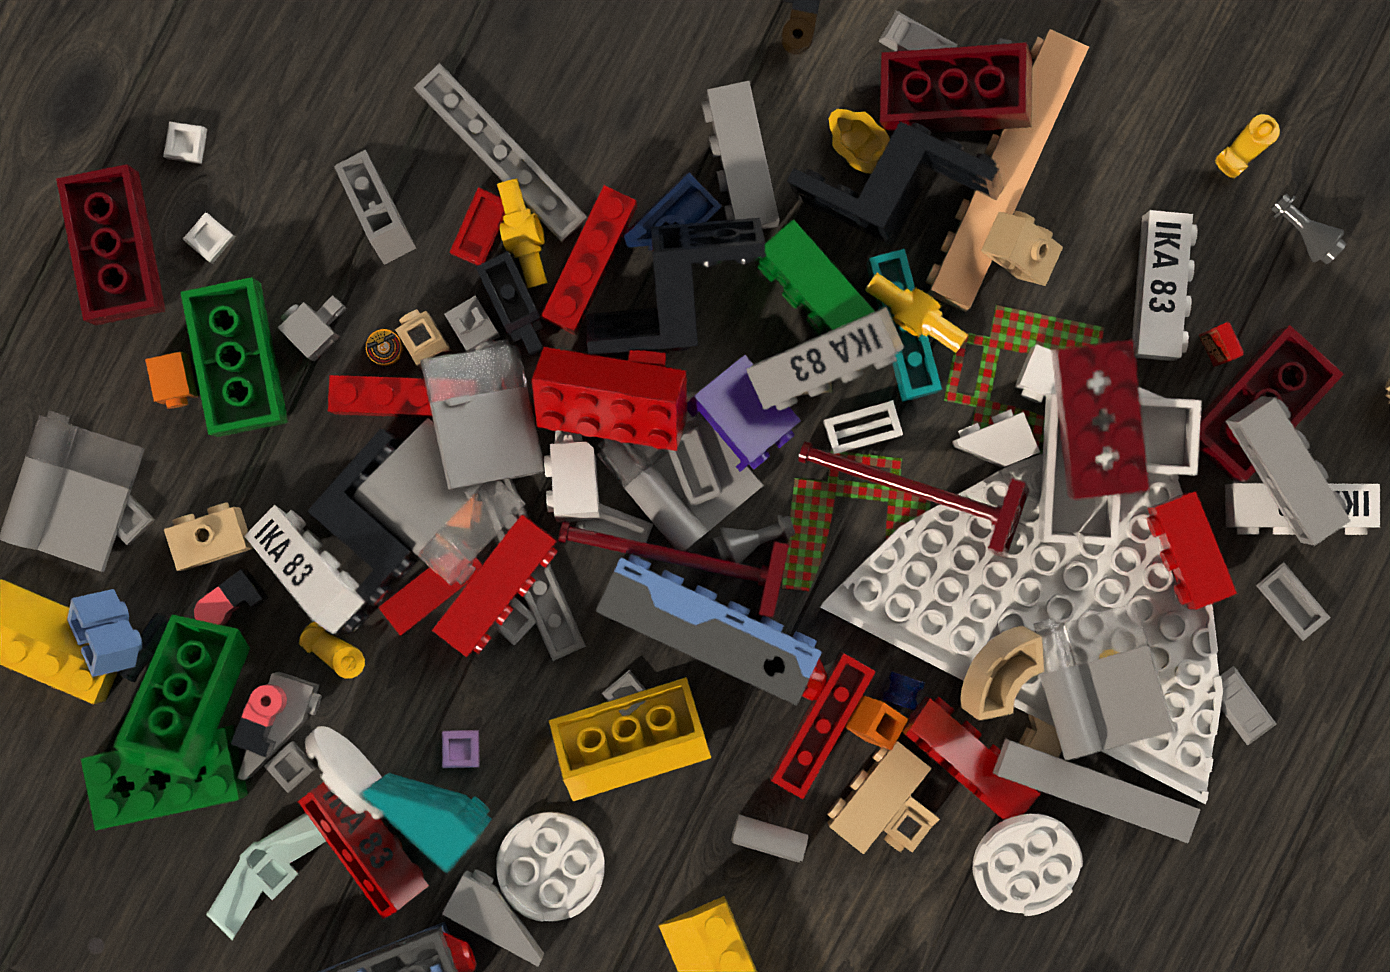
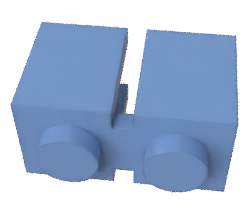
M111 589L71 598L67 621L78 645L89 643L88 646L82 647L81 652L92 677L135 667L138 653L142 650L141 636L137 630L132 629L129 623L127 606L123 601H119L115 590Z

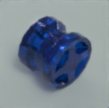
M891 671L889 675L891 684L889 689L884 691L882 699L916 710L918 706L916 697L918 692L923 690L925 683Z

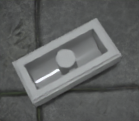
M738 814L730 841L733 844L800 863V861H803L808 835Z

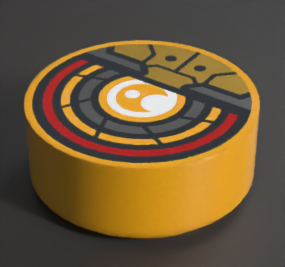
M380 329L368 337L366 353L374 363L381 366H390L401 358L403 343L394 332Z

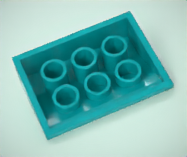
M391 773L380 778L362 793L369 802L445 872L472 845L492 820L487 815L490 812L489 808L475 796L470 799L465 794Z

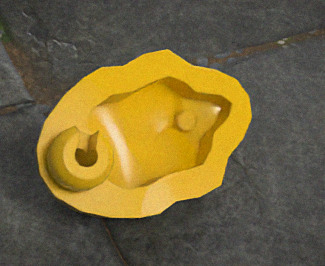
M846 109L833 111L829 117V126L833 135V148L838 154L846 158L850 166L861 172L872 174L890 141L888 134L865 111L852 112Z

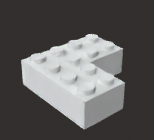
M1046 393L1038 538L1043 542L1077 543V535L1074 533H1079L1078 540L1084 544L1118 545L1121 495L1073 500L1068 497L1056 393ZM1139 397L1148 473L1197 475L1201 401ZM1103 409L1099 410L1098 417L1092 418V423L1098 425L1099 429L1103 428V423L1108 422V416L1103 414ZM1104 447L1103 453L1096 457L1097 462L1099 461L1103 463V466H1106L1107 461L1112 459V453L1107 451V447Z

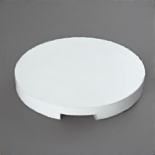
M318 726L306 737L305 747L309 757L313 758L315 756L317 758L319 767L323 772L321 778L344 803L356 812L362 813L366 810L372 813L371 815L374 819L382 818L384 814L362 795L366 788L382 778L381 775L348 739L331 728Z
M560 812L537 813L517 823L504 838L496 859L500 890L507 902L522 915L541 922L572 918L585 910L597 896L605 870L603 850L593 831L579 819Z
M1041 814L1017 815L998 823L982 838L973 858V876L983 898L997 910L1002 909L1013 913H1023L1024 916L1044 913L1061 904L1073 892L1072 887L1078 878L1080 868L1083 867L1081 849L1072 832L1057 819Z

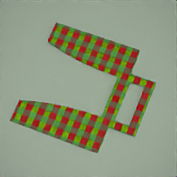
M996 305L990 337L967 333L968 337L959 350L956 353L954 352L944 401L975 407L972 425L978 423L980 429L993 425L991 417L1010 409L1013 415L1024 412L1040 453L1038 454H1043L1045 417L1017 407L990 401L1000 349L1029 353L1031 347L1036 344L1049 350L1099 344L1102 342L1104 327ZM967 343L984 347L974 396L957 393Z
M851 452L837 454L865 465L891 468L890 473L899 476L901 474V458ZM829 468L828 482L795 478L790 514L795 536L790 537V542H787L789 548L784 566L782 588L801 591L810 590L827 542L835 496L888 502L886 539L901 525L930 510L931 501L883 485L838 480L839 471Z

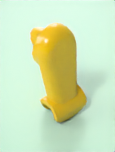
M1265 114L1257 115L1250 120L1230 147L1227 146L1216 157L1215 161L1219 169L1227 176L1236 178L1248 167L1247 164L1277 140L1280 129L1276 120Z
M315 621L307 625L301 633L299 639L301 647L307 653L312 651L340 677L354 678L363 671L365 666L363 653L357 647L329 634L324 627Z

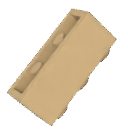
M896 741L892 751L878 747L872 756L876 761L867 772L862 769L850 783V787L853 788L852 792L845 800L840 797L827 813L831 817L827 822L829 827L863 854L932 769L898 741Z

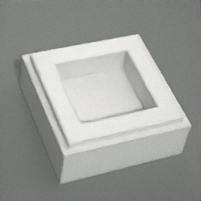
M169 122L164 157L170 160L202 164L207 129L203 126Z
M205 212L183 240L213 264L235 236Z

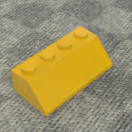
M0 579V665L91 704L105 702L117 676V671L92 677L81 652L82 647L88 646L89 643L78 645L67 621L69 607Z
M687 677L549 720L563 780L572 801L711 758ZM645 701L630 715L622 716L619 712L622 709L626 711L633 704Z
M725 896L658 925L678 972H757Z

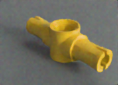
M518 179L498 183L497 187L506 214L502 216L504 222L500 223V234L504 247L510 254L513 253L514 258L519 259L527 288L548 283L539 255V251H542L540 245L545 243L541 222L535 213L531 214L530 209H526Z
M877 272L865 290L892 309L890 312L894 314L893 320L905 331L916 337H920L922 334L926 337L931 335L955 353L968 337L967 333L942 317L943 313L939 311L941 306L935 299L917 288H914L912 291L906 288L904 291Z

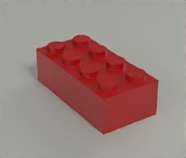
M549 347L543 348L532 377L537 427L552 431L559 430L576 433L587 437L593 436L616 440L621 443L651 446L656 449L678 451L687 421V373L685 370Z

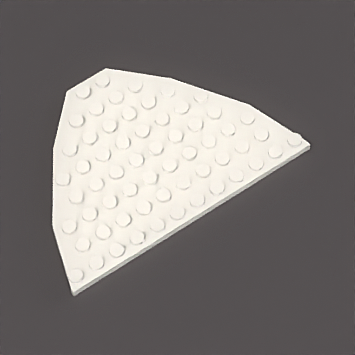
M1043 454L1010 464L958 493V495L997 507L998 504L1003 505L1011 478L1026 482L1030 491L1007 559L992 554L988 549L995 526L991 525L992 521L939 504L898 527L822 602L820 608L963 681L972 661L989 641L1006 630L1023 625L1042 636L1044 672L1031 677L1021 686L1015 698L1014 707L1054 727V721L1040 675L1098 660L1100 654L1106 649H1114L1122 653L1149 645L1175 731L1103 750L1102 752L1206 804L1209 793L1207 792L1209 773L1212 772L1214 738L1217 735L1223 695L1222 679L1219 676L1217 661L1218 647L1213 607L1210 604L1200 609L1192 610L1187 609L1186 604H1180L1174 591V585L1177 584L1173 571H1167L1160 556V551L1164 550L1159 537L1152 535L1146 520L1150 516L1147 508L1183 494L1178 481V474L1148 473L1150 491L1121 494L1118 545L1084 544L1078 540L1079 533H1074L1077 535V543L1043 542L1038 538Z

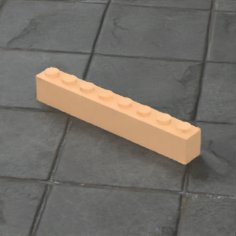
M1049 29L1044 39L1036 38L1030 51L1034 59L1032 63V127L1002 129L999 136L993 133L984 153L997 163L996 167L1000 171L1003 190L997 201L975 190L970 201L965 198L963 199L955 216L956 219L960 220L956 232L949 231L941 246L940 251L946 253L941 265L934 263L925 283L931 285L927 293L929 296L964 312L971 308L992 262V259L981 251L998 212L1013 215L1089 46Z

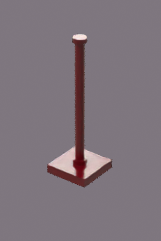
M806 441L802 445L798 459L801 463L806 464L810 461L992 521L991 525L995 526L988 549L992 554L1006 559L1030 491L1026 482L1011 478L1003 505L998 504L997 507L813 448V444Z
M562 522L558 538L560 543L566 544L568 540L758 582V587L764 588L759 614L769 617L774 616L789 544L775 541L770 565H762V568L576 528L570 526V522Z

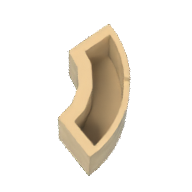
M1021 625L1006 630L989 641L976 655L966 673L961 691V708L978 720L1013 714L1014 701L1021 686L1031 677L1044 672L1042 636Z

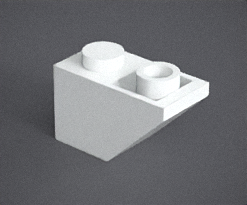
M1011 409L991 417L993 425L980 429L979 424L976 423L959 430L958 433L961 438L952 441L954 448L999 467L1008 466L1040 453L1024 412L1013 415Z

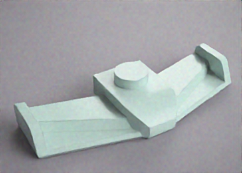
M304 813L260 841H254L240 855L239 862L206 914L231 940L237 935L261 893L264 892L271 900L275 899L300 873L291 863L326 842L309 816Z

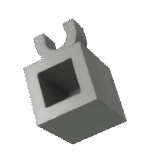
M333 295L317 312L304 302L300 306L295 304L282 315L281 320L283 323L278 328L308 359L315 362L340 337L329 324L337 319L347 308Z
M476 296L445 313L446 318L469 354L476 351L478 355H481L497 345L495 339L499 338L500 334Z

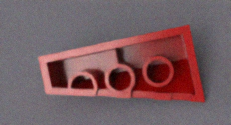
M926 696L908 716V721L902 732L1003 820L1024 814L1041 794L1034 788L995 775L993 771L1001 750L994 744L989 749L978 740L982 734L968 721L965 720L960 725L951 717L955 710L939 696L935 701Z

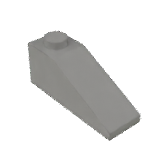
M364 150L335 165L334 168L367 238L383 264L385 265L416 249L367 151Z
M282 672L271 674L268 685L279 686L284 690L287 697L286 707L280 714L276 715L268 735V739L276 741V745L272 755L268 757H262L246 750L238 775L239 779L246 780L252 777L309 719L310 714L315 716L322 695L317 694L319 684Z
M466 870L442 915L530 963L539 966L544 952L512 906L507 902L501 890L492 884L494 879L479 870H474L473 873Z

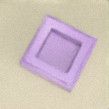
M479 730L442 731V768L480 766Z

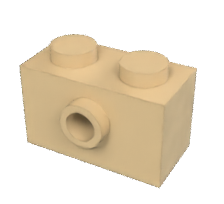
M1015 211L1014 215L998 212L981 251L1016 278L1046 286L1063 247L1052 239L1053 233L1035 225V218L1021 211Z
M223 503L208 508L209 515L195 519L194 514L174 519V526L164 529L176 570L186 571L254 549L245 538L248 529L241 508H230L228 503Z

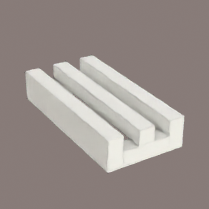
M893 400L823 421L832 447V453L835 455L903 435ZM888 410L889 417L837 432L834 430L835 425ZM890 424L893 427L892 431L839 445L837 440Z

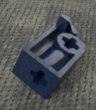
M688 172L632 224L622 237L628 248L648 246V251L653 250L651 227L662 226V224L678 225L706 222L722 206Z

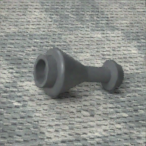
M1285 193L1270 208L1275 213L1273 217L1277 218L1282 214L1300 231L1312 262L1315 263L1321 260L1326 265L1329 264L1347 245L1341 239L1344 235V230L1309 220L1292 204L1296 197L1294 195L1290 197Z
M777 515L778 523L756 531L721 527L719 530L720 536L712 538L718 559L741 564L762 543L782 536L786 542H790V537L795 536V530L790 517Z

